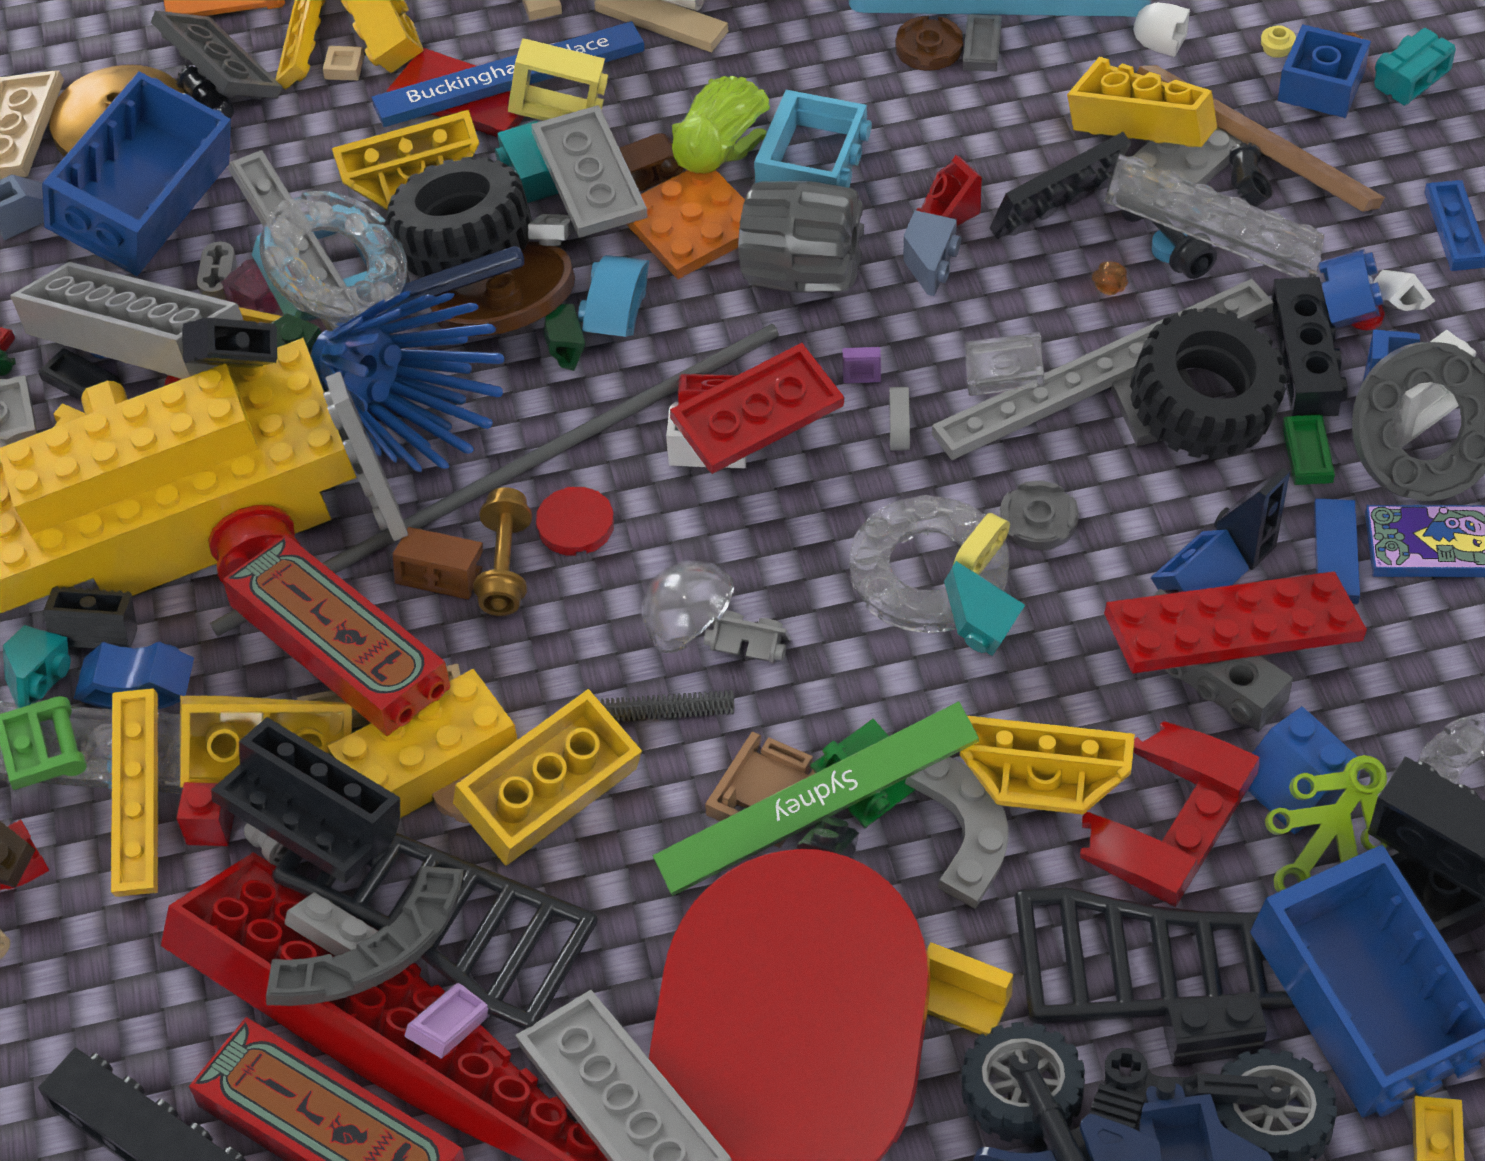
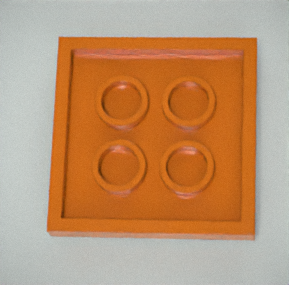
M687 170L642 193V199L647 207V218L626 224L678 280L738 248L740 218L745 199L716 170L706 174Z

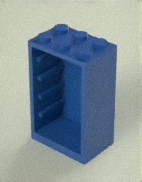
M138 71L42 182L44 228L138 276L229 165L231 119L222 112L195 101L191 96L168 87L159 79L151 78Z
M1383 844L1266 897L1250 933L1362 1118L1378 1112L1380 1117L1386 1116L1404 1105L1402 1099L1414 1093L1425 1097L1443 1085L1441 1080L1453 1074L1458 1079L1464 1078L1482 1066L1480 1060L1485 1057V1003Z

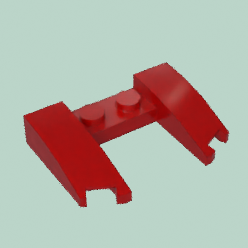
M1163 721L1160 723L1161 731L1143 742L1138 737L1134 738L1133 753L1196 784L1193 792L1162 841L1123 824L1086 812L1082 816V828L1091 829L1090 847L1080 849V858L1176 908L1258 774L1260 757L1202 732Z

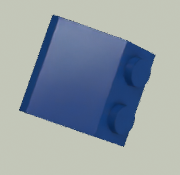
M1301 706L1272 727L1252 752V754L1260 757L1259 770L1248 791L1269 811L1276 808H1286L1290 811L1335 804L1345 789L1321 791L1307 800H1298L1290 792V782L1301 773H1309L1316 776L1343 772L1346 764L1358 756ZM1305 779L1298 781V790L1302 794H1308L1311 790L1310 783ZM1276 813L1274 816L1286 826V818L1282 814ZM1306 826L1292 828L1290 831L1295 835Z

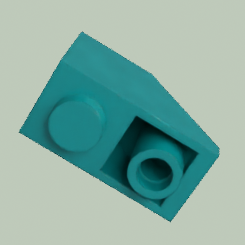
M24 625L3 644L5 681L17 709L34 704L39 699H42L54 684L67 675L71 665V658L68 655L67 637Z

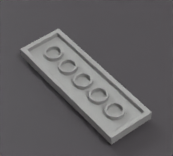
M592 990L587 991L539 1020L533 1026L515 1035L519 1047L608 1161H732L728 1153Z

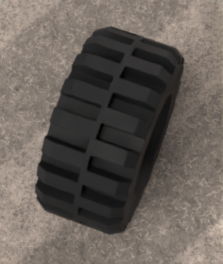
M462 157V160L458 161L450 159L443 161L441 165L426 167L424 172L420 174H413L408 178L406 184H401L396 189L395 194L390 199L386 213L401 263L405 265L407 270L421 278L513 246H518L524 250L530 240L528 239V224L532 222V217L519 175L503 162L498 160L494 162L486 157H480V159Z
M1197 308L1183 310L1181 316L1175 313L1164 318L1161 324H1157L1150 331L1131 376L1130 388L1132 393L1130 397L1132 406L1135 409H1139L1137 417L1143 426L1149 425L1151 427L1149 433L1158 441L1163 439L1168 442V448L1176 452L1179 449L1189 452L1188 456L1200 458L1204 454L1208 455L1209 459L1223 458L1225 453H1228L1229 456L1243 453L1245 448H1252L1260 441L1262 435L1266 434L1284 398L1287 372L1285 367L1281 366L1284 360L1278 348L1273 349L1271 347L1273 344L1272 339L1266 332L1261 334L1257 331L1258 326L1249 319L1244 322L1237 318L1238 314L1227 311L1226 314L1218 313L1217 308H1204L1203 312H1198ZM1186 368H1201L1212 371L1227 380L1237 396L1228 399H1217L1202 395L1188 386L1178 371Z

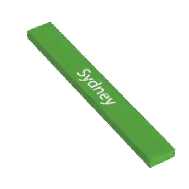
M958 701L652 856L670 893L674 896L823 821L824 818L831 817L979 742V737L961 703Z

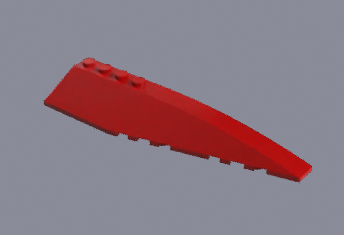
M252 852L168 906L161 947L382 1089L436 1119L524 1161H608L579 1123H575L567 1115L565 1104L557 1096L552 1098L546 1096L536 1086L538 1078L527 1068L519 1070L510 1061L511 1053L483 1026L479 1025L442 1059L405 1037L407 1025L446 992L439 985L431 987L420 976L421 968L415 962L385 982L341 999L306 1005H266V993L272 959H306L331 953L285 925L287 911L308 896L275 883L272 879V873L276 866L270 864L256 853Z

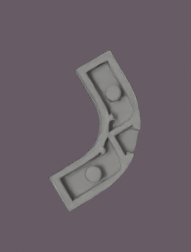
M948 757L906 778L905 784L941 803L956 816L962 827L963 843L941 877L938 889L976 909L1002 866L1008 844V822L1003 806L995 803L970 768Z

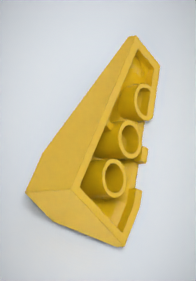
M180 696V788H183L184 782L219 783L240 765L239 741L266 717L324 752L329 753L327 746L352 734V707L348 703L235 696Z

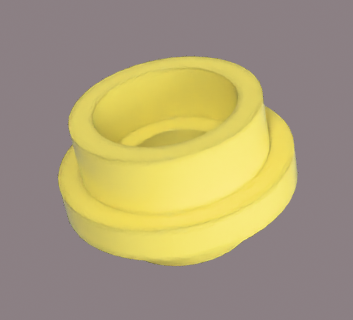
M1272 26L1262 32L1261 45L1267 55L1276 58L1284 57L1290 53L1296 36L1292 30L1284 26Z

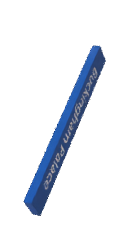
M632 21L551 44L605 58L604 63L645 51L644 41ZM517 55L372 96L373 107L383 127H388L510 91ZM532 70L529 85L557 76Z

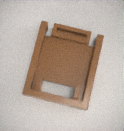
M751 732L705 803L706 815L722 821L740 812L734 809L736 805L748 808L815 774L812 770L808 775L811 769L810 765L813 763V756L769 737L761 748V754L756 751L761 744V735ZM785 840L775 844L774 846L781 848Z

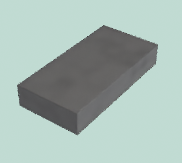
M967 14L963 70L997 72L1002 16Z

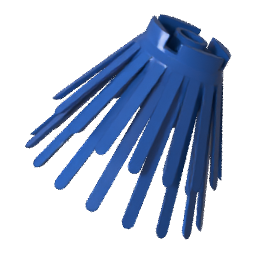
M406 291L386 302L384 298L347 323L340 322L335 324L339 327H336L333 331L324 330L318 336L311 352V358L325 392L329 391L325 377L340 371L376 455L381 456L380 446L395 463L397 462V457L404 459L414 470L422 472L421 465L367 410L438 467L443 469L449 468L448 462L431 449V444L384 406L463 453L470 454L474 451L471 444L449 432L452 429V424L449 421L406 398L484 429L491 428L493 424L491 419L449 403L463 405L466 402L465 395L432 384L493 397H501L503 395V389L500 386L425 370L469 374L472 371V367L468 363L502 364L505 358L501 353L404 348L464 344L468 342L467 336L494 333L496 331L495 326L492 324L393 334L477 310V304L467 303L391 322L449 301L454 297V293H445L437 297L434 295H424L382 313L407 299L411 291Z

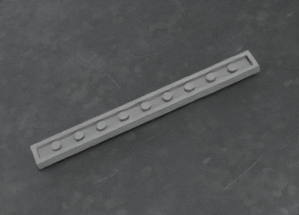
M1250 279L1184 310L1197 308L1198 312H1203L1204 308H1217L1218 313L1226 314L1227 311L1238 314L1237 318L1246 322L1248 319L1254 321L1271 313L1274 302L1253 279ZM1164 319L933 424L932 436L950 459L954 460L1110 388L1114 381L1130 378L1150 331L1157 324H1161Z

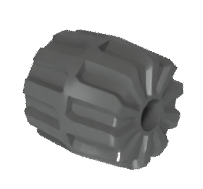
M760 181L753 184L745 198L739 226L738 252L743 278L752 285L797 293H843L848 291L856 280L857 267L862 257L859 239L864 235V224L860 223L863 205L862 201L859 200L858 192L852 188L812 181Z

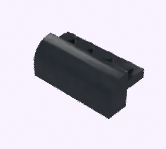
M268 717L239 741L240 765L211 789L213 802L344 884L365 864L373 868L380 861L392 843L400 821L399 796Z

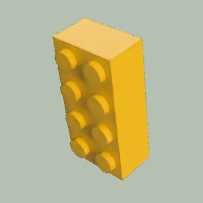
M474 669L449 681L450 689L438 701L430 703L417 713L408 724L400 726L390 735L386 736L370 723L327 746L329 754L399 796L400 818L433 801L432 794L478 769L518 740L514 723Z
M587 689L455 785L453 804L503 864L507 866L637 769L642 750L594 694Z

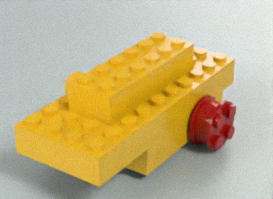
M304 338L277 347L276 363L256 368L231 367L225 363L185 379L168 375L163 387L129 400L121 384L107 380L86 388L83 392L81 401L86 416L1 447L0 614L48 596L52 588L56 586L60 589L63 587L69 588L92 578L95 580L100 591L104 589L107 592L111 590L115 592L121 590L123 593L129 591L133 596L216 564L219 580L224 584L223 578L284 535H288L301 546L300 542L294 537L296 533L332 520L322 491L357 477L344 448L339 429H336L329 414L328 405L323 395L325 391Z

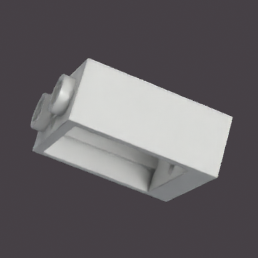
M1445 330L1430 341L1453 344L1473 357L1476 355V351L1468 343L1460 340L1448 330ZM1433 382L1420 383L1406 391L1402 396L1401 403L1395 409L1393 415V432L1401 448L1459 406L1454 395L1443 385Z

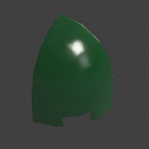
M561 304L545 316L544 337L549 353L558 361V365L561 368L575 371L586 343L574 304Z

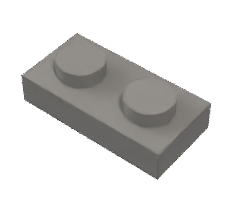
M541 214L528 224V239H539L540 245H560L561 240H566L575 232L569 215Z
M315 892L289 909L285 919L286 926L335 956L356 949V944L378 932L362 920L357 919Z

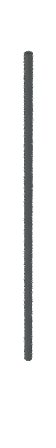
M770 324L405 518L406 529L408 527L420 529L678 391L679 375H708L779 337L777 328L774 324ZM387 528L323 562V564L336 574L396 541L393 540ZM233 610L210 622V625L218 637L248 620L236 610Z

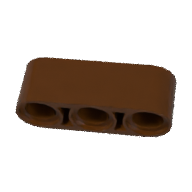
M657 133L619 148L639 192L679 175L684 169L676 162L672 150L673 142L665 133Z

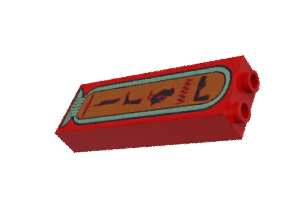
M284 535L223 578L229 604L233 609L386 736L390 735L400 726L408 724L417 713L430 703L438 701L450 689L446 662L288 535Z
M245 1017L189 1085L198 1107L284 1161H465L462 1147L248 1017Z

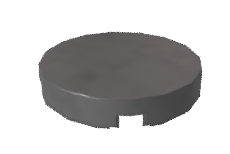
M1042 480L1028 481L1018 485V489L1011 493L1009 491L1003 497L999 517L1010 522L1007 537L1020 547L1036 551L1049 550L1065 544L1074 535L1079 518L1076 500L1072 495L1070 498L1064 492L1065 489L1056 483Z

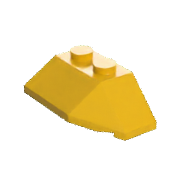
M469 110L337 146L332 148V153L342 184L388 211L392 195L395 194L396 189L401 184L407 183L410 176L415 173L420 174L424 172V168L434 165V167L441 165L446 160L453 159V161L462 160V157H473L479 146V140Z
M967 716L979 737V742L960 751V756L997 805L1083 815L1131 774L1135 734Z

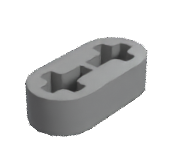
M218 241L207 245L203 249L197 277L200 294L226 301L231 297L237 270V260L231 244ZM220 258V264L215 265V263H217ZM215 280H220L216 287H214Z
M889 387L890 451H910L909 387Z

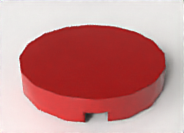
M567 487L553 492L543 500L537 510L536 527L542 543L551 551L565 556H576V552L586 550L587 554L596 551L609 540L614 531V512L609 500L599 491L587 487Z

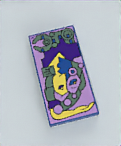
M1485 505L1366 506L1365 520L1373 577H1485Z

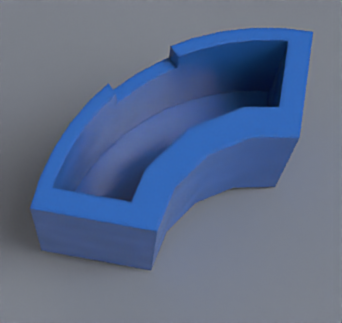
M1365 249L1319 262L1320 273H1323L1325 282L1322 283L1331 324L1335 325V329L1380 316L1378 306L1384 304L1379 283H1374L1372 275L1378 274L1373 252L1366 253Z
M160 641L148 647L140 648L119 647L102 642L83 660L74 699L112 710V693L154 688L158 694V709L172 706L180 702V696H186L194 657L181 652L175 646L164 644Z

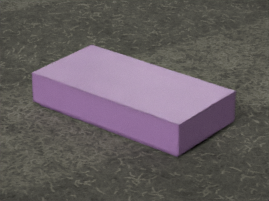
M456 983L407 1025L405 1037L442 1059L490 1016L487 1014L488 1005L463 985Z

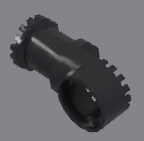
M186 66L185 70L182 68V72H178L179 78L176 79V85L178 88H183L185 94L211 109L221 105V109L216 110L222 112L226 117L232 118L234 107L227 96L219 93L216 90V86L209 79L199 74L196 66Z
M1243 143L1241 146L1237 144V147L1233 146L1232 150L1229 151V162L1233 165L1231 185L1239 190L1237 193L1242 194L1240 198L1241 200L1245 198L1244 203H1249L1248 207L1256 208L1271 198L1273 194L1269 180L1258 166L1261 155L1260 148L1256 144L1252 146V143H1248V146H1246V143Z

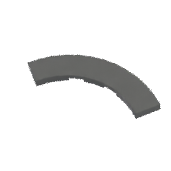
M420 866L413 892L403 906L399 917L390 926L383 927L371 937L356 944V949L335 957L328 954L306 959H272L266 993V1005L293 1006L337 1000L377 986L402 972L418 960L444 931L460 897L464 869Z

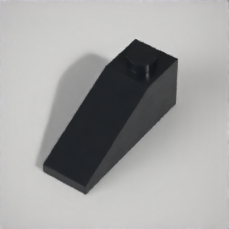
M1284 467L1244 495L1231 508H1224L1214 523L1216 530L1227 529L1251 570L1277 546L1290 471Z

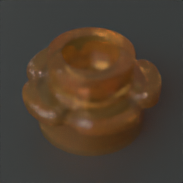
M1103 262L1099 265L1098 270L1093 272L1092 280L1095 281L1094 284L1101 293L1115 295L1118 292L1124 291L1128 285L1127 270L1119 263Z

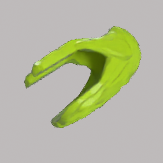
M722 76L717 79H709L708 84L695 96L684 120L672 125V150L678 165L694 173L706 174L715 171L725 162L737 161L747 156L748 152L753 150L760 141L764 140L767 134L765 129L756 128L749 135L739 139L761 114L770 109L769 98L764 90L758 89L753 82L747 81L743 77Z

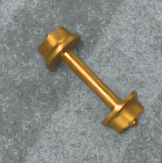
M502 487L494 489L488 494L486 503L482 505L479 512L482 524L496 532L494 570L482 572L473 583L474 593L478 596L479 607L484 612L495 616H506L516 612L520 606V600L527 593L526 581L520 575L509 570L512 533L523 531L532 521L531 509L527 506L526 496L517 489Z

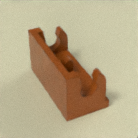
M408 527V536L401 538L392 554L395 584L469 600L472 595L473 583L476 577L481 574L483 568L476 565L483 552V542Z

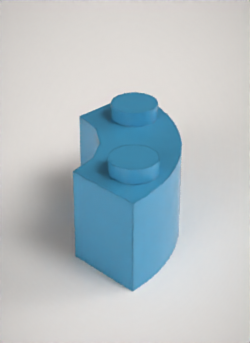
M605 255L600 262L593 263L587 300H581L578 311V320L583 322L582 331L623 337L634 335L638 309L646 295L649 260Z

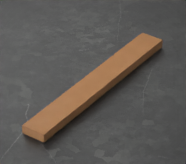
M1158 65L1139 66L1136 73L1143 76L1149 72L1156 73L1161 76V81L1166 83L1173 80L1185 82ZM1213 98L1218 128L1247 145L1248 143H1252V146L1256 144L1264 155L1362 212L1380 208L1385 198L1384 196Z

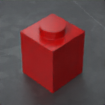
M184 782L176 819L186 845H229L234 814L212 801L211 789L218 783Z

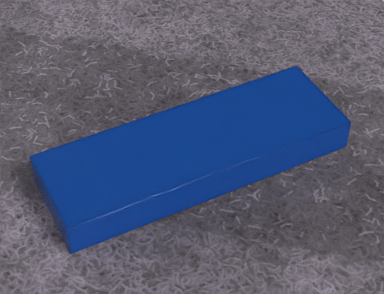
M1463 181L1426 183L1424 193L1450 270L1485 268V244Z
M1315 498L1313 511L1316 574L1335 571L1352 603L1358 604L1360 599L1355 500Z

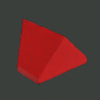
M955 155L950 164L937 172L922 207L917 208L916 211L956 219L957 226L981 213L982 177L960 156Z

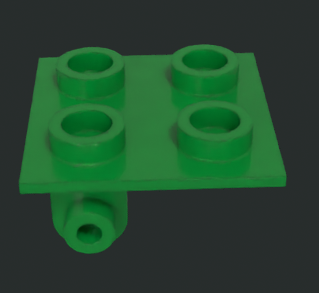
M872 718L839 744L836 741L830 742L822 750L824 755L813 762L810 767L817 773L889 737V735ZM906 779L847 809L865 829L913 793L915 789L906 785Z

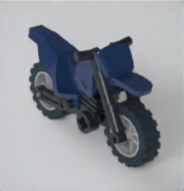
M1013 1022L1011 1027L1006 1028L999 1025L991 1028V1033L987 1036L981 1034L974 1040V1048H968L964 1056V1065H962V1101L964 1105L967 1104V1113L973 1122L978 1120L981 1123L980 1128L989 1135L994 1132L1000 1135V1140L1012 1143L1013 1139L1022 1140V1144H1032L1030 1146L1032 1153H1015L993 1147H981L976 1151L973 1161H1309L1311 1158L1317 1160L1324 1153L1325 1145L1329 1146L1337 1115V1106H1335L1336 1094L1333 1087H1328L1327 1076L1321 1070L1317 1072L1313 1069V1063L1304 1057L1299 1060L1293 1057L1292 1052L1281 1050L1280 1054L1271 1053V1049H1258V1053L1250 1055L1249 1051L1237 1055V1061L1234 1063L1230 1060L1225 1063L1221 1069V1074L1195 1073L1189 1077H1162L1154 1075L1148 1071L1147 1061L1140 1052L1131 1048L1113 1050L1105 1059L1104 1085L1099 1084L1089 1114L1082 1119L1080 1127L1073 1130L1069 1128L1072 1125L1073 1116L1078 1117L1082 1108L1085 1068L1083 1060H1078V1050L1072 1043L1068 1045L1061 1033L1057 1031L1050 1033L1046 1031V1026L1035 1023L1033 1027L1024 1026V1022ZM1120 1068H1131V1077L1120 1076ZM1047 1071L1054 1079H1045L1041 1074ZM994 1073L1006 1081L990 1084L989 1078ZM1008 1093V1099H1005L1001 1095ZM1292 1099H1296L1302 1107L1287 1104ZM1238 1104H1248L1255 1109L1240 1111ZM1287 1118L1305 1121L1301 1125L1294 1127Z

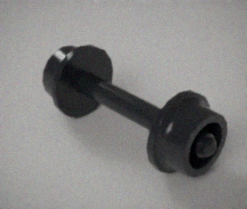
M1143 175L1129 178L1119 188L1116 200L1121 206L1122 216L1130 222L1148 217L1175 246L1169 259V265L1174 272L1183 273L1190 279H1196L1206 274L1217 260V252L1212 246L1210 235L1200 231L1186 237L1158 207L1163 198L1164 189L1162 185L1155 180L1147 179Z

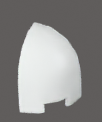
M1160 2L1146 5L1138 12L1133 30L1136 39L1143 46L1155 52L1175 57L1187 36L1190 9Z
M1382 270L1374 280V283H1379L1384 300L1383 305L1403 311L1422 310L1435 302L1415 274Z

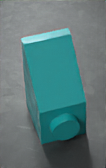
M956 561L944 583L957 633L965 639L966 644L973 650L980 653L986 652L993 656L1025 607V604Z

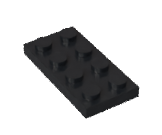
M1121 132L1005 193L992 221L990 230L997 239L1009 233L1011 236L1017 235L1031 221L1037 218L1040 220L1049 218L1058 210V207L1068 202L1069 205H1073L1083 199L1088 191L1096 187L1098 190L1104 189L1115 180V173L1118 167L1125 162L1124 156L1131 145L1130 140L1124 132Z

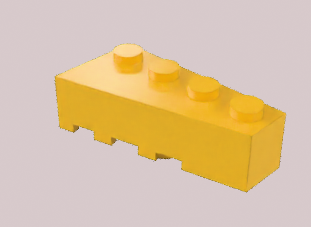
M341 0L345 9L355 19V22L352 23L353 28L358 36L365 41L367 45L365 53L373 65H381L392 73L424 51L413 21L405 14L409 9L404 0Z
M1100 56L1067 94L1074 131L1112 136L1124 132L1128 139L1135 138L1150 140L1155 143L1166 142L1181 144L1186 147H1202L1217 128L1212 90L1179 80L1166 83L1161 81L1159 74L1152 72L1147 73L1145 76L1134 73L1133 66L1123 63L1118 68L1110 66L1109 59Z

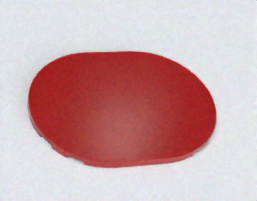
M815 849L778 851L746 861L718 878L691 905L682 918L668 949L649 1051V1060L728 1153L732 1161H880L892 1144L897 1142L914 1104L931 982L927 945L912 910L901 894L873 869L847 856Z

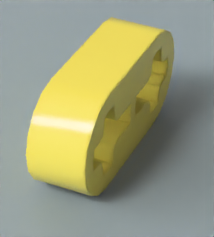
M988 513L961 546L954 563L957 561L977 575H980L1003 545L1009 532L1010 522L993 513Z

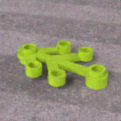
M1362 755L1350 760L1343 772L1316 776L1309 773H1301L1291 780L1289 785L1290 792L1298 800H1307L1321 791L1345 790L1335 804L1290 811L1286 808H1276L1266 815V828L1275 835L1285 834L1296 827L1320 824L1295 862L1281 867L1276 872L1274 887L1277 892L1286 889L1284 878L1287 874L1295 876L1298 883L1310 878V871L1335 836L1340 863L1358 856L1350 814L1359 801L1366 825L1360 836L1361 844L1366 850L1377 847L1370 843L1368 830L1378 794L1381 793L1387 783L1385 767L1378 759ZM1360 770H1365L1370 775V783L1367 786L1360 784L1357 779V774ZM1300 779H1305L1310 783L1311 790L1308 794H1302L1298 790L1297 783ZM1276 813L1282 814L1286 818L1284 829H1278L1274 826L1273 817ZM1381 842V844H1383V846H1384L1385 848L1388 846V845L1384 844L1383 842Z

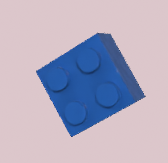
M1302 24L1282 69L1277 101L1346 118L1365 74L1371 41Z

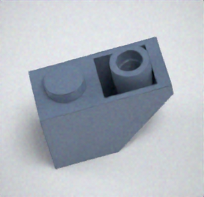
M10 175L1 179L0 235L2 238L7 240L44 223L42 182L16 175Z
M914 210L904 233L903 261L927 295L935 296L940 282L946 283L951 265L950 258L957 257L961 245V236L956 235V219Z

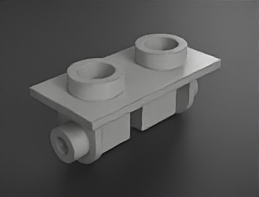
M720 610L719 615L707 613V618L714 626V629L706 630L704 645L710 646L712 651L739 655L742 641L749 642L746 657L775 663L776 660H784L786 645L780 643L781 640L791 641V636L785 628H782L783 624L781 622L767 618H759L758 623L743 620V615L728 610Z

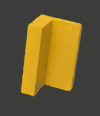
M930 942L927 948L931 974L927 1014L974 1033L987 1036L991 1033V1028L998 1026L1012 996L1013 974Z

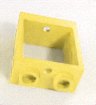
M522 38L514 66L508 112L544 121L597 105L600 106L602 111L604 99L598 98V94L604 95L609 74L602 73L605 58ZM531 71L589 84L588 97L584 99L529 85Z

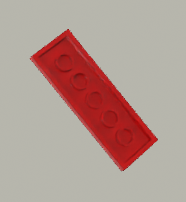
M1335 571L1111 601L1106 603L1104 615L1132 674L1360 642L1364 640L1367 628Z

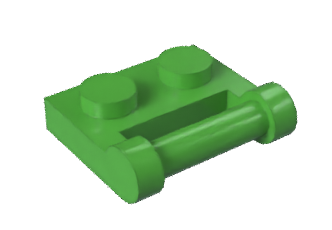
M63 696L53 697L0 714V746L8 779L13 790L61 775L77 776L86 770L87 765L84 754L78 751L70 721L72 709L68 698ZM46 720L53 721L61 750L60 755L51 758L48 754L40 723Z

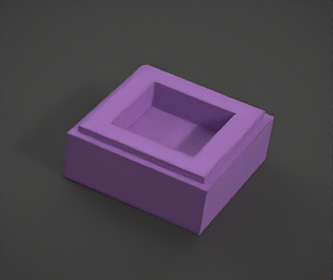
M880 347L842 348L843 383L881 382Z

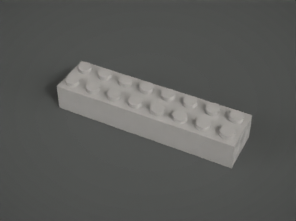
M73 262L64 264L10 295L24 330L28 335L181 379L218 366L184 363L182 343L184 323L205 317L244 321L237 303Z

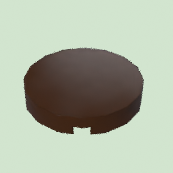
M929 15L918 16L906 21L899 27L895 39L896 54L903 63L911 68L923 71L940 70L951 66L960 58L963 51V34L957 24L947 18L938 16V20L929 19Z

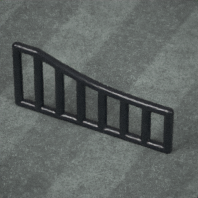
M397 832L384 856L370 869L352 897L331 888L336 878L323 870L316 880L294 872L303 857L290 849L287 850L274 869L272 879L275 883L306 896L315 892L378 931L387 925L390 926L399 917L418 879L420 867L388 916L368 906L401 853L422 861L421 866L464 869L460 897L454 913L441 935L420 958L452 984L459 983L485 1002L488 1005L487 1008H489L488 1015L524 1030L541 1020L598 922L594 912ZM477 884L498 892V896L459 959L454 963L437 949L438 945ZM516 899L538 908L489 990L486 991L469 974ZM555 915L576 924L527 1009L523 1010L504 1002V997L552 917Z
M1069 887L1021 889L1015 894L1014 899L1028 1016L1033 1023L1166 1016L1165 1011L1168 1003L1225 995L1237 997V994L1223 993L1213 929H1234L1240 931L1250 992H1257L1262 1010L1295 1008L1286 991L1268 992L1262 953L1250 933L1259 912L1197 911L1161 907L1112 898ZM1059 905L1072 1001L1070 1004L1045 1005L1033 906ZM1077 907L1104 913L1116 1001L1090 1002ZM1122 917L1150 922L1161 998L1134 1000ZM1168 925L1195 928L1205 989L1204 996L1179 997Z

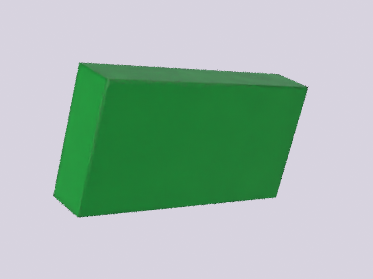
M1323 415L1284 417L1282 427L1294 485L1333 483L1335 472Z

